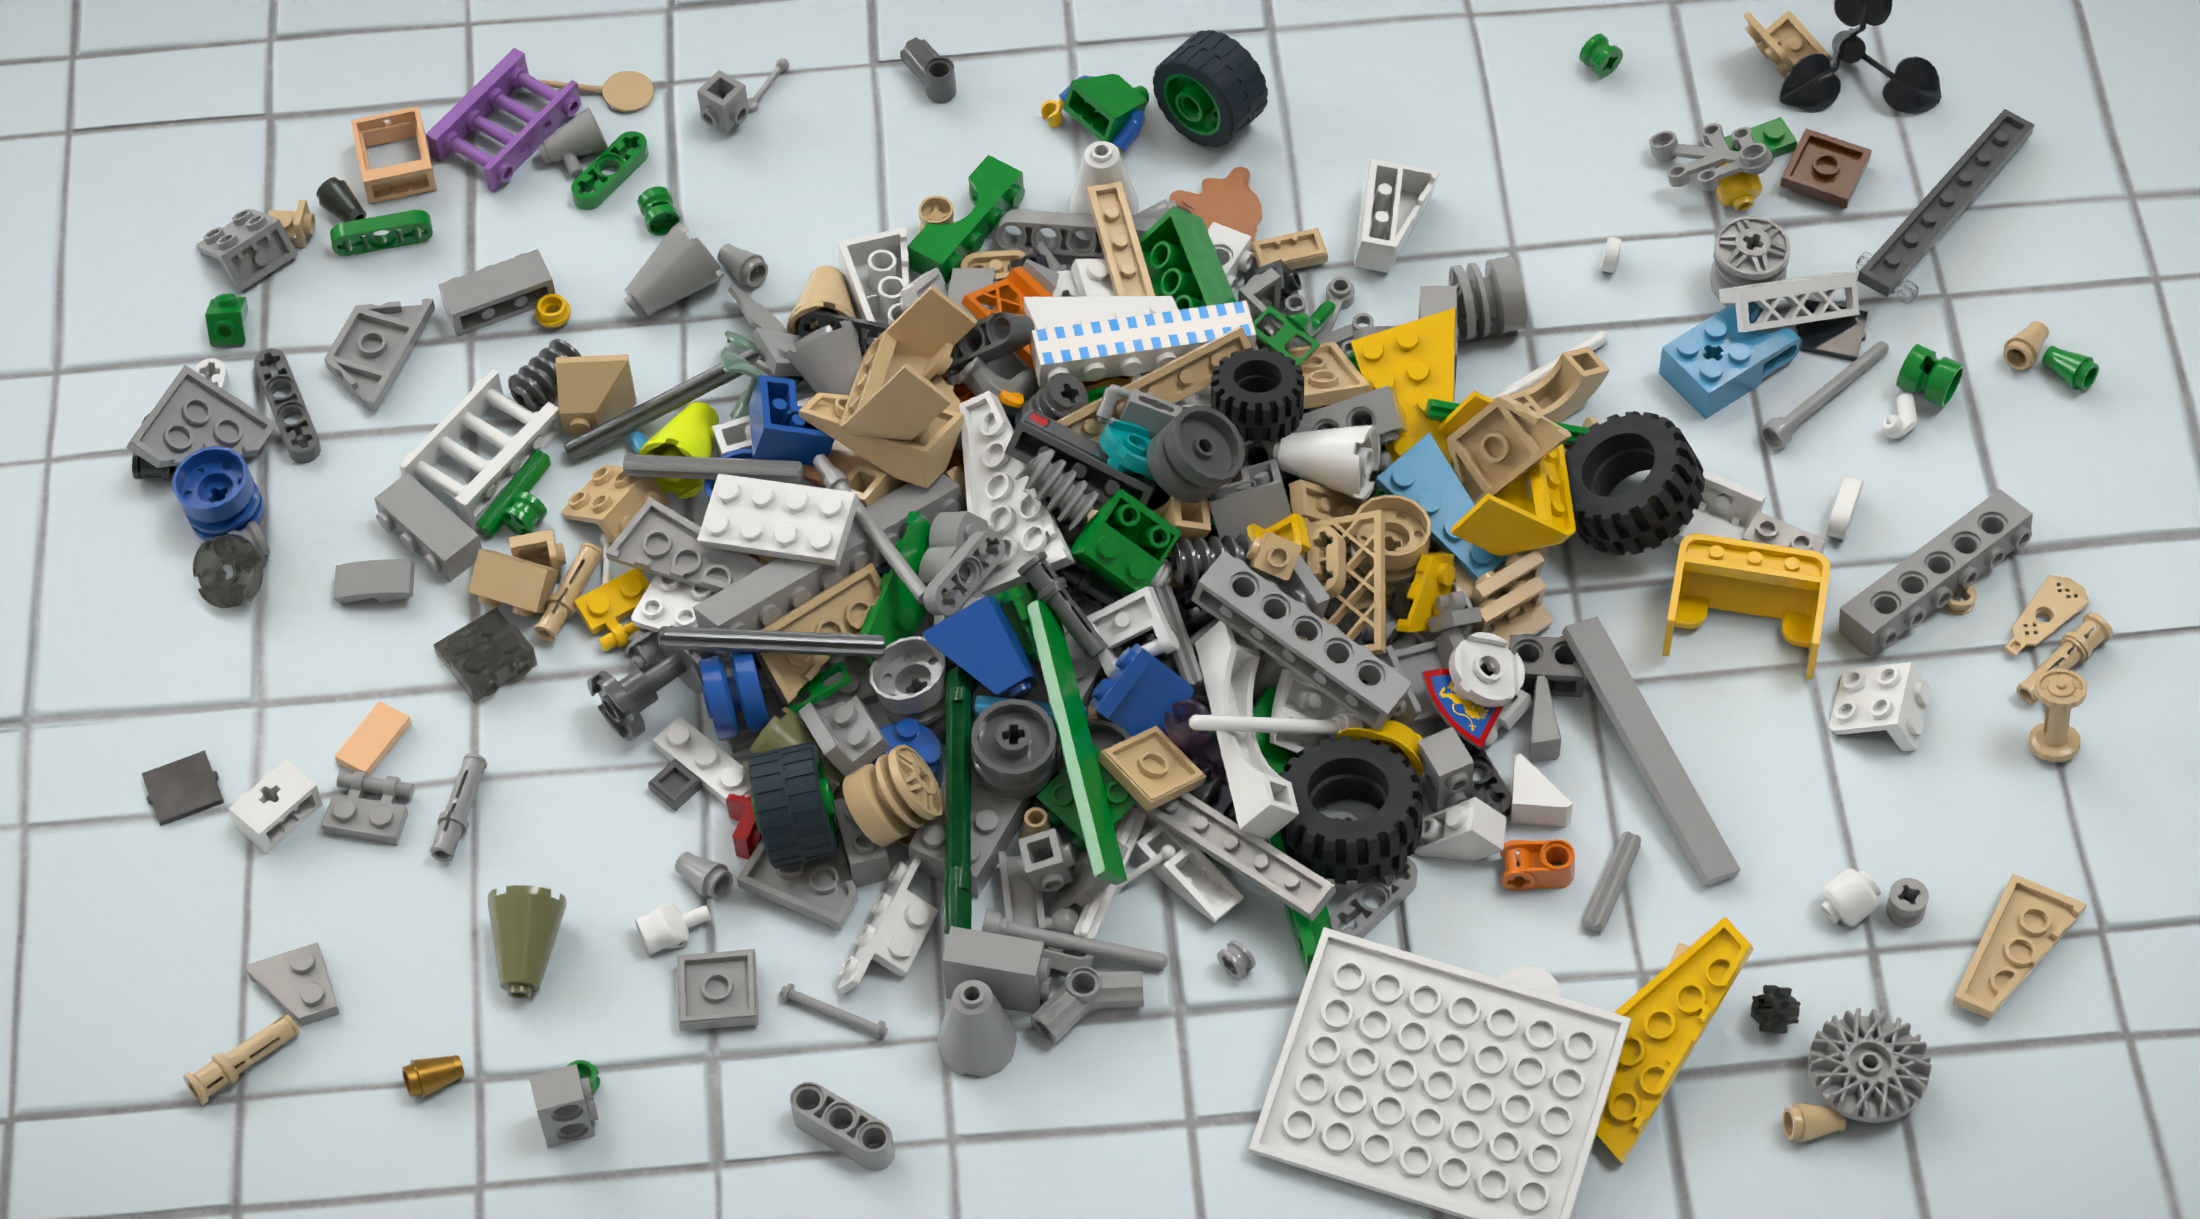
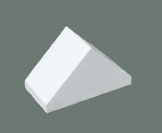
M1521 753L1517 755L1514 760L1510 824L1563 828L1571 823L1573 803Z

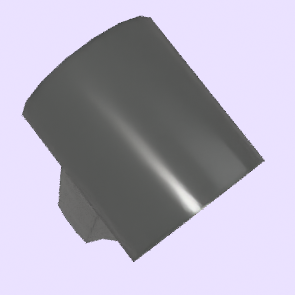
M915 37L907 41L904 49L900 51L901 60L926 87L928 98L935 102H946L954 98L957 88L953 62L946 57L940 56L925 39L920 40Z

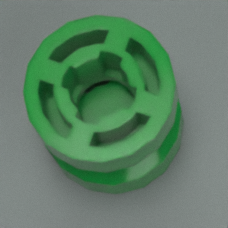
M662 186L652 187L642 192L637 200L641 214L645 216V225L651 234L656 236L666 235L673 226L681 222L678 210L673 206L672 195L667 188Z

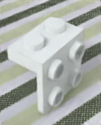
M1704 470L1705 488L1703 493H1701L1703 497L1699 508L1693 509L1694 516L1688 525L1683 524L1679 528L1680 533L1673 538V541L1680 545L1683 538L1695 533L1742 540L1757 511H1762L1766 496Z
M656 574L631 616L632 622L637 627L658 632L662 626L671 625L674 627L698 628L693 607L717 592ZM688 650L690 654L696 652L702 659L708 658L710 653L715 652Z
M1912 662L1847 669L1840 678L1829 728L1835 735L1887 730L1902 752L1916 751L1919 736L1924 730L1923 718L1926 705L1931 699L1930 686L1924 681Z

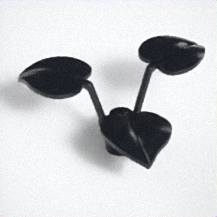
M1834 0V11L1838 19L1847 26L1858 27L1840 31L1834 36L1832 40V49L1834 51L1832 66L1829 59L1822 53H1812L1801 58L1787 74L1780 90L1779 101L1782 104L1806 111H1820L1831 106L1836 101L1841 90L1840 79L1834 74L1839 69L1841 59L1847 63H1856L1863 59L1889 77L1890 80L1883 87L1882 96L1891 108L1901 113L1915 114L1925 112L1936 106L1940 102L1942 95L1939 75L1936 68L1928 60L1917 56L1905 58L1898 63L1895 73H1893L1865 53V43L1857 34L1866 29V24L1879 26L1885 23L1892 10V0Z

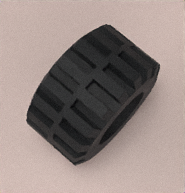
M1247 348L1244 352L1235 351L1231 353L1230 358H1222L1219 361V365L1213 369V376H1211V408L1224 414L1236 426L1245 443L1247 440L1254 441V444H1262V441L1267 440L1269 442L1278 441V437L1285 438L1291 434V430H1296L1300 425V420L1303 418V371L1300 366L1295 365L1294 359L1284 357V353L1279 351L1270 352L1268 348H1261V350Z

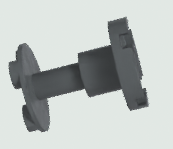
M661 648L666 658L645 673L636 669L620 681H617L608 672L601 670L587 680L588 689L591 696L599 694L602 704L598 706V709L610 726L621 737L624 738L628 735L629 741H633L645 732V724L640 712L658 700L656 692L679 677L694 692L702 693L701 684L704 683L699 660L702 658L696 652L690 654L688 650Z

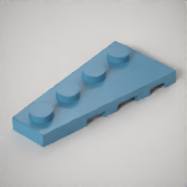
M1430 432L1376 478L1375 484L1386 495H1401L1416 501L1426 510L1431 520L1430 538L1445 553L1454 554V562L1474 581L1486 572L1493 571L1495 573L1506 563L1507 555L1498 556L1491 554L1485 549L1451 534V528L1475 504Z

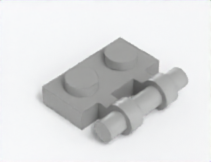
M354 771L353 774L340 772L337 777V787L350 790L348 796L332 795L322 823L324 834L398 845L408 816V810L406 805L396 803L398 797L409 799L413 797L414 784L401 782L400 778L392 776L381 779L368 777L367 772ZM372 792L383 795L381 801L364 799L365 793Z

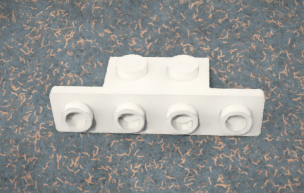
M916 855L905 862H897L889 873L887 880L891 884L887 892H883L875 901L871 910L875 915L871 923L866 924L856 938L855 943L859 947L855 955H851L845 961L839 972V975L843 978L837 990L843 994L860 983L871 959L900 978L908 973L938 912V909L907 890L921 862V859Z

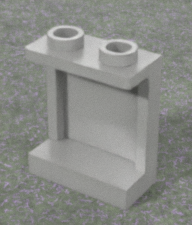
M1458 627L1446 629L1436 640L1398 650H1393V647L1389 645L1386 646L1385 654L1375 655V657L1388 666L1400 670L1408 680L1413 682L1404 701L1392 715L1395 721L1409 727L1442 718L1427 695L1421 673L1441 668L1449 669L1451 653L1464 640Z

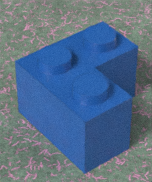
M759 375L749 402L753 458L799 461L802 465L815 466L813 460L817 455L825 454L827 458L829 457L835 439L799 417V410L802 407L797 406L795 380Z

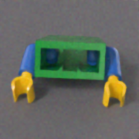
M1117 74L1095 77L1084 75L1071 81L1070 86L1058 95L1060 97L1058 101H1045L1041 106V114L1043 119L1048 120L1049 126L1055 128L1063 122L1062 110L1064 109L1098 140L1114 144L1118 148L1119 153L1125 154L1138 137L1145 123L1144 111L1149 102V93L1143 86L1133 88Z

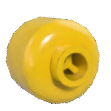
M1723 163V164L1717 165V168H1719V167H1721V166H1724V165H1726V164H1729V163ZM1742 171L1720 179V186L1715 191L1720 204L1726 207H1734L1735 210L1740 211L1748 209L1755 204L1754 200L1762 193V183L1759 174L1753 175Z

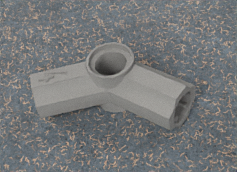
M1076 967L1067 975L1066 984L1030 1017V1020L1039 1035L1048 1042L1056 1043L1080 1019L1096 1013L1099 1009L1144 1007L1142 971L1098 973L1091 967ZM1079 989L1091 990V992L1086 994H1080L1076 991Z

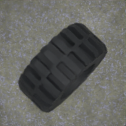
M1636 411L1626 412L1625 416L1622 417L1615 414L1607 417V421L1600 425L1596 422L1589 427L1590 431L1584 436L1580 434L1573 441L1574 447L1571 450H1566L1565 460L1576 531L1586 544L1592 545L1594 549L1600 552L1607 553L1609 551L1613 555H1625L1626 551H1629L1632 555L1644 553L1645 548L1651 547L1655 549L1662 546V541L1668 537L1673 539L1680 533L1679 528L1683 524L1688 525L1694 516L1692 511L1699 508L1703 497L1701 493H1703L1705 488L1704 470L1685 436L1671 420L1649 412H1644L1643 415ZM1651 470L1645 480L1631 491L1609 497L1612 490L1628 476L1640 471Z
M1340 736L1338 741L1330 742L1329 738L1317 742L1316 747L1312 748L1309 745L1298 752V759L1292 757L1284 766V771L1279 774V776L1292 783L1299 815L1279 830L1286 854L1324 879H1334L1335 884L1347 885V881H1357V884L1368 883L1369 878L1375 876L1379 880L1388 876L1392 867L1397 870L1407 862V856L1410 857L1417 849L1418 839L1422 835L1423 794L1422 786L1419 784L1420 778L1416 770L1411 766L1409 767V761L1400 753L1394 755V749L1382 742L1380 745L1373 744L1372 739L1361 737V740H1351V736ZM1348 799L1360 800L1379 809L1373 815L1355 821L1332 819L1318 811L1329 803Z

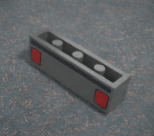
M1029 409L1019 420L1004 452L1028 464L1037 454L1053 449L1055 453L1051 463L1053 464L1063 459L1066 464L1062 474L1074 470L1077 474L1073 484L1085 480L1088 485L1084 494L1096 491L1099 494L1097 500L1103 504H1106L1119 489H1123L1146 507H1149L1159 486L1156 481H1151L1142 474L1129 469L1127 472L1113 469L1107 463L1109 456L1102 450L1099 443L1032 409Z

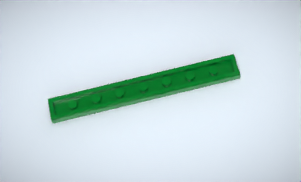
M1035 600L1027 605V612L1093 875L1117 886L1127 881V876L1063 625L1049 605Z

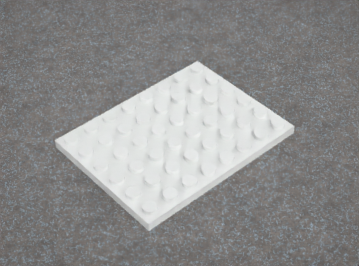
M1324 927L1249 1151L1262 1157L1463 1219H1570L1630 1028L1631 1018Z

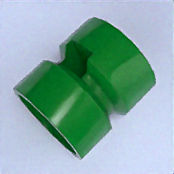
M1916 344L1907 355L1900 369L1896 385L1912 394L1923 392L1925 400L1943 408L1948 404L1959 385L1964 365L1948 357H1943L1939 360L1935 351Z

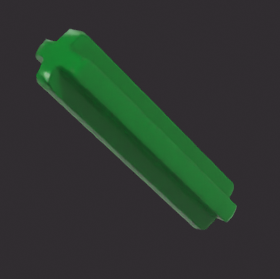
M535 450L476 522L477 531L488 538L495 535L503 525L501 519L502 512L507 507L513 506V499L520 491L529 492L551 465L548 454Z

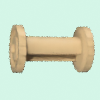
M2062 668L2050 669L2039 675L2035 682V695L2042 704L2046 705L2045 722L2036 725L2031 730L2028 744L2032 753L2040 759L2049 762H2064L2072 759L2080 750V735L2073 727L2069 726L2071 709L2083 703L2087 696V683L2081 675L2074 671Z

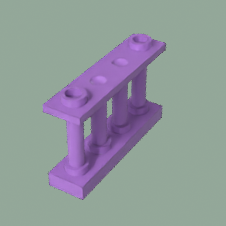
M513 48L426 133L430 155L432 158L442 162L453 152L461 154L484 168L488 189L495 192L503 183L508 182L514 172L538 149L537 145L542 144L569 117L577 113L582 105L578 84L571 80L560 92L530 76L525 53ZM522 86L549 101V103L539 113H536L508 96L516 88ZM501 108L526 122L527 125L517 135H514L486 118L495 109ZM479 130L506 146L495 157H492L464 140L473 131Z

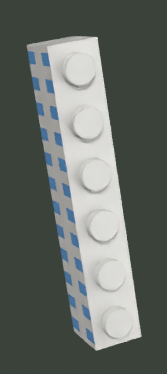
M1247 301L1032 330L1030 354L1040 388L1044 387L1047 382L1051 381L1059 373H1069L1082 382L1152 372L1237 327H1243L1252 348L1255 349L1256 332Z

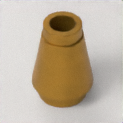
M453 1055L411 1060L410 1065L402 1067V1074L410 1097L419 1095L421 1098H424L457 1081V1079L463 1078L464 1069L460 1057Z

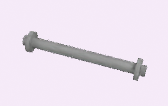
M791 983L781 988L780 995L785 1003H788L790 999L870 1031L874 1033L873 1038L879 1040L881 1036L885 1037L888 1028L885 1027V1021L880 1020L876 1024L795 991L794 984Z

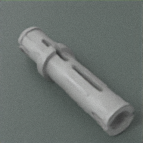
M470 753L464 756L447 807L439 815L437 820L439 829L429 850L431 856L437 860L444 862L452 861L460 836L467 831L469 825L467 817L484 770L488 765L486 759L480 755Z

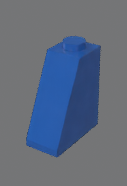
M986 595L922 632L926 641L996 695H1010L1011 698H1016L1028 692L1032 688L1030 683L1039 678L997 597Z

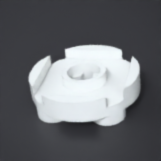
M1477 632L1469 635L1457 645L1449 658V672L1454 682V692L1460 699L1470 700L1485 707H1498L1506 705L1519 691L1524 683L1525 669L1518 653L1513 655L1505 647L1508 644L1507 641L1495 634ZM1483 663L1487 664V669L1493 671L1494 674L1491 676L1486 675L1481 670V665Z

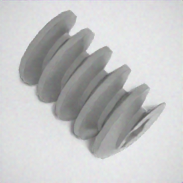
M1049 449L1037 454L1015 477V480L1028 476L1029 479L1025 489L1029 491L1038 486L1040 489L1035 499L1039 502L1047 497L1051 498L1047 510L1051 512L1060 507L1062 510L1057 520L1062 522L1071 518L1072 522L1068 529L1071 531L1094 507L1099 494L1093 491L1084 495L1088 483L1083 480L1073 484L1077 473L1071 470L1062 474L1066 462L1061 459L1052 464L1051 461L1055 451Z

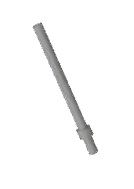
M819 454L814 458L813 464L824 477L823 483L827 489L853 492L849 487V479L842 470L836 469L825 454ZM859 500L854 518L920 604H924L923 595L926 586Z

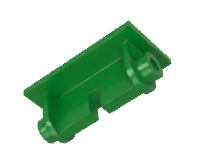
M1024 582L993 597L998 598L1030 661L1035 662L1039 660L1027 612V605L1033 602V598Z

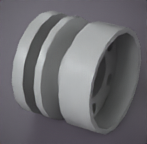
M1747 216L1729 221L1719 230L1715 241L1714 260L1710 274L1711 290L1719 301V289L1786 279V269L1789 263L1791 247L1789 237L1782 227L1769 219ZM1723 303V304L1728 307V306L1731 305L1732 303Z
M1513 256L1487 260L1485 264V277L1482 276L1476 263H1468L1466 272L1462 265L1450 267L1449 286H1456L1457 328L1463 340L1474 339L1476 330L1480 336H1488L1490 332V319L1493 320L1499 333L1525 329L1527 323L1526 299L1520 271Z
M919 636L902 638L887 645L884 656L881 658L875 657L870 667V683L890 723H896L903 718H912L918 724L930 729L935 735L946 730V672L952 669L946 656L926 641L924 637Z

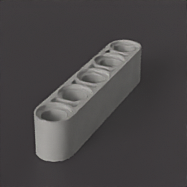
M1009 210L1001 217L995 235L997 243L1004 250H1020L1027 253L1032 248L1035 253H1039L1034 246L1043 241L1052 254L1104 258L1092 214ZM1132 217L1138 239L1159 219ZM1016 226L1020 229L1021 234L1012 235L1007 232L1005 227ZM1050 228L1057 236L1046 237L1041 233L1040 229ZM1078 230L1087 231L1092 238L1088 240L1080 239L1076 236L1075 232Z

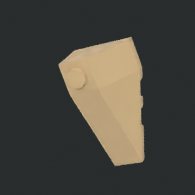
M818 392L799 410L800 418L891 476L924 488H928L947 469L964 422V414L945 409L933 420L930 430L921 439L915 437L912 440L853 436L841 428L839 424L849 395Z

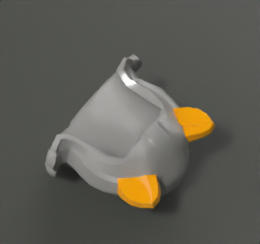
M1014 352L987 364L980 357L976 356L963 370L947 376L948 385L954 386L956 383L960 384L962 382L975 397L987 391L998 396L1007 418H1015L1018 409L1023 407L1025 402L1043 388H1039L1033 369Z

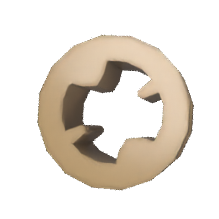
M1973 585L1966 589L1962 587L1959 591L1966 595L1965 601L1963 598L1960 601L1953 600L1952 593L1951 599L1944 608L1954 615H1965L1971 612L1977 598V591ZM1959 586L1957 587L1956 596H1958Z

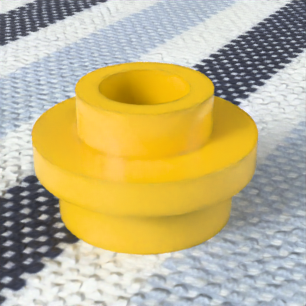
M548 294L538 301L535 315L541 325L554 328L565 324L569 320L571 309L569 303L562 296Z

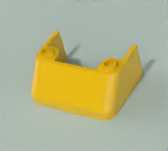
M1473 391L1438 425V431L1450 436L1494 400ZM1563 443L1496 495V497L1489 493L1484 496L1451 528V534L1498 556H1506L1564 543L1575 533L1576 526Z
M1700 533L1686 536L1682 539L1679 546L1662 656H1670L1674 627L1685 629L1697 628L1705 622L1708 608L1783 619L1782 635L1784 639L1792 645L1809 648L1805 678L1813 679L1830 575L1829 560L1823 554L1816 551Z

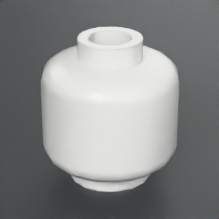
M1846 868L1824 884L1822 895L1825 902L1820 906L1833 923L1841 920L1848 926H1855L1878 908L1879 899L1877 896L1881 894V891L1864 869L1856 871L1852 868Z

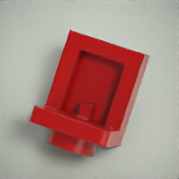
M729 793L726 799L729 818L739 821L732 835L736 856L749 860L762 839L755 821L751 796H739Z

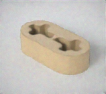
M1322 526L1316 528L1309 536L1311 549L1307 551V565L1319 582L1326 580L1327 572L1333 576L1326 581V586H1323L1330 599L1337 597L1345 587L1346 544L1344 538L1335 529L1329 526ZM1327 539H1330L1332 543L1327 545L1325 553L1320 547L1325 546Z

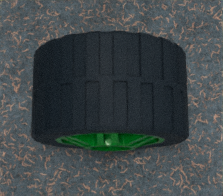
M1202 30L1195 35L1193 34L1165 58L1154 71L1153 91L1158 101L1157 104L1164 113L1165 118L1180 134L1201 146L1218 148L1219 146L1226 145L1264 111L1263 109L1268 102L1266 80L1257 61L1253 59L1250 52L1242 47L1238 41L1214 30Z
M811 741L751 754L748 766L752 790V807L755 821L762 835L766 853L772 867L778 869L836 856L839 845L834 817L836 816L835 802L829 779L825 776L823 764L815 743Z

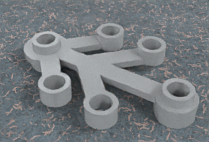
M1717 123L1708 124L1701 130L1704 143L1712 148L1679 144L1676 134L1672 131L1656 133L1649 140L1652 155L1660 162H1669L1676 157L1698 159L1684 165H1675L1667 171L1669 183L1673 187L1686 185L1690 181V175L1700 172L1697 175L1700 189L1702 191H1712L1720 186V179L1742 171L1753 175L1760 174L1766 171L1773 163L1772 152L1767 149L1765 144L1754 143L1752 130L1748 127L1738 128L1731 134L1733 145L1740 152L1729 149L1724 139L1722 126ZM1723 163H1729L1716 169H1709Z
M1337 277L1326 287V301L1330 300L1336 305L1335 313L1330 321L1316 335L1311 337L1320 344L1335 342L1339 345L1343 343L1341 350L1347 356L1349 354L1347 351L1353 350L1351 341L1354 339L1353 332L1362 328L1373 327L1374 319L1367 313H1359L1353 317L1352 324L1332 331L1340 310L1349 308L1354 303L1355 295L1354 285L1347 278ZM1293 294L1285 299V314L1287 316L1303 312L1307 314L1306 300L1303 296ZM1292 305H1298V306H1300V307H1299V308H1292V307H1290V306H1292ZM1361 323H1364V324H1367L1368 326H1366V327H1360V326H1358V325L1361 324ZM1293 338L1290 341V348L1299 347Z

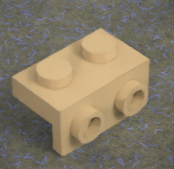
M1536 576L1528 582L1525 580L1516 582L1508 589L1507 594L1497 600L1495 597L1485 600L1478 606L1480 607L1483 621L1473 624L1471 631L1473 634L1477 632L1495 634L1508 642L1505 646L1508 649L1510 635H1535L1551 626L1553 618L1541 604L1547 586L1539 576Z

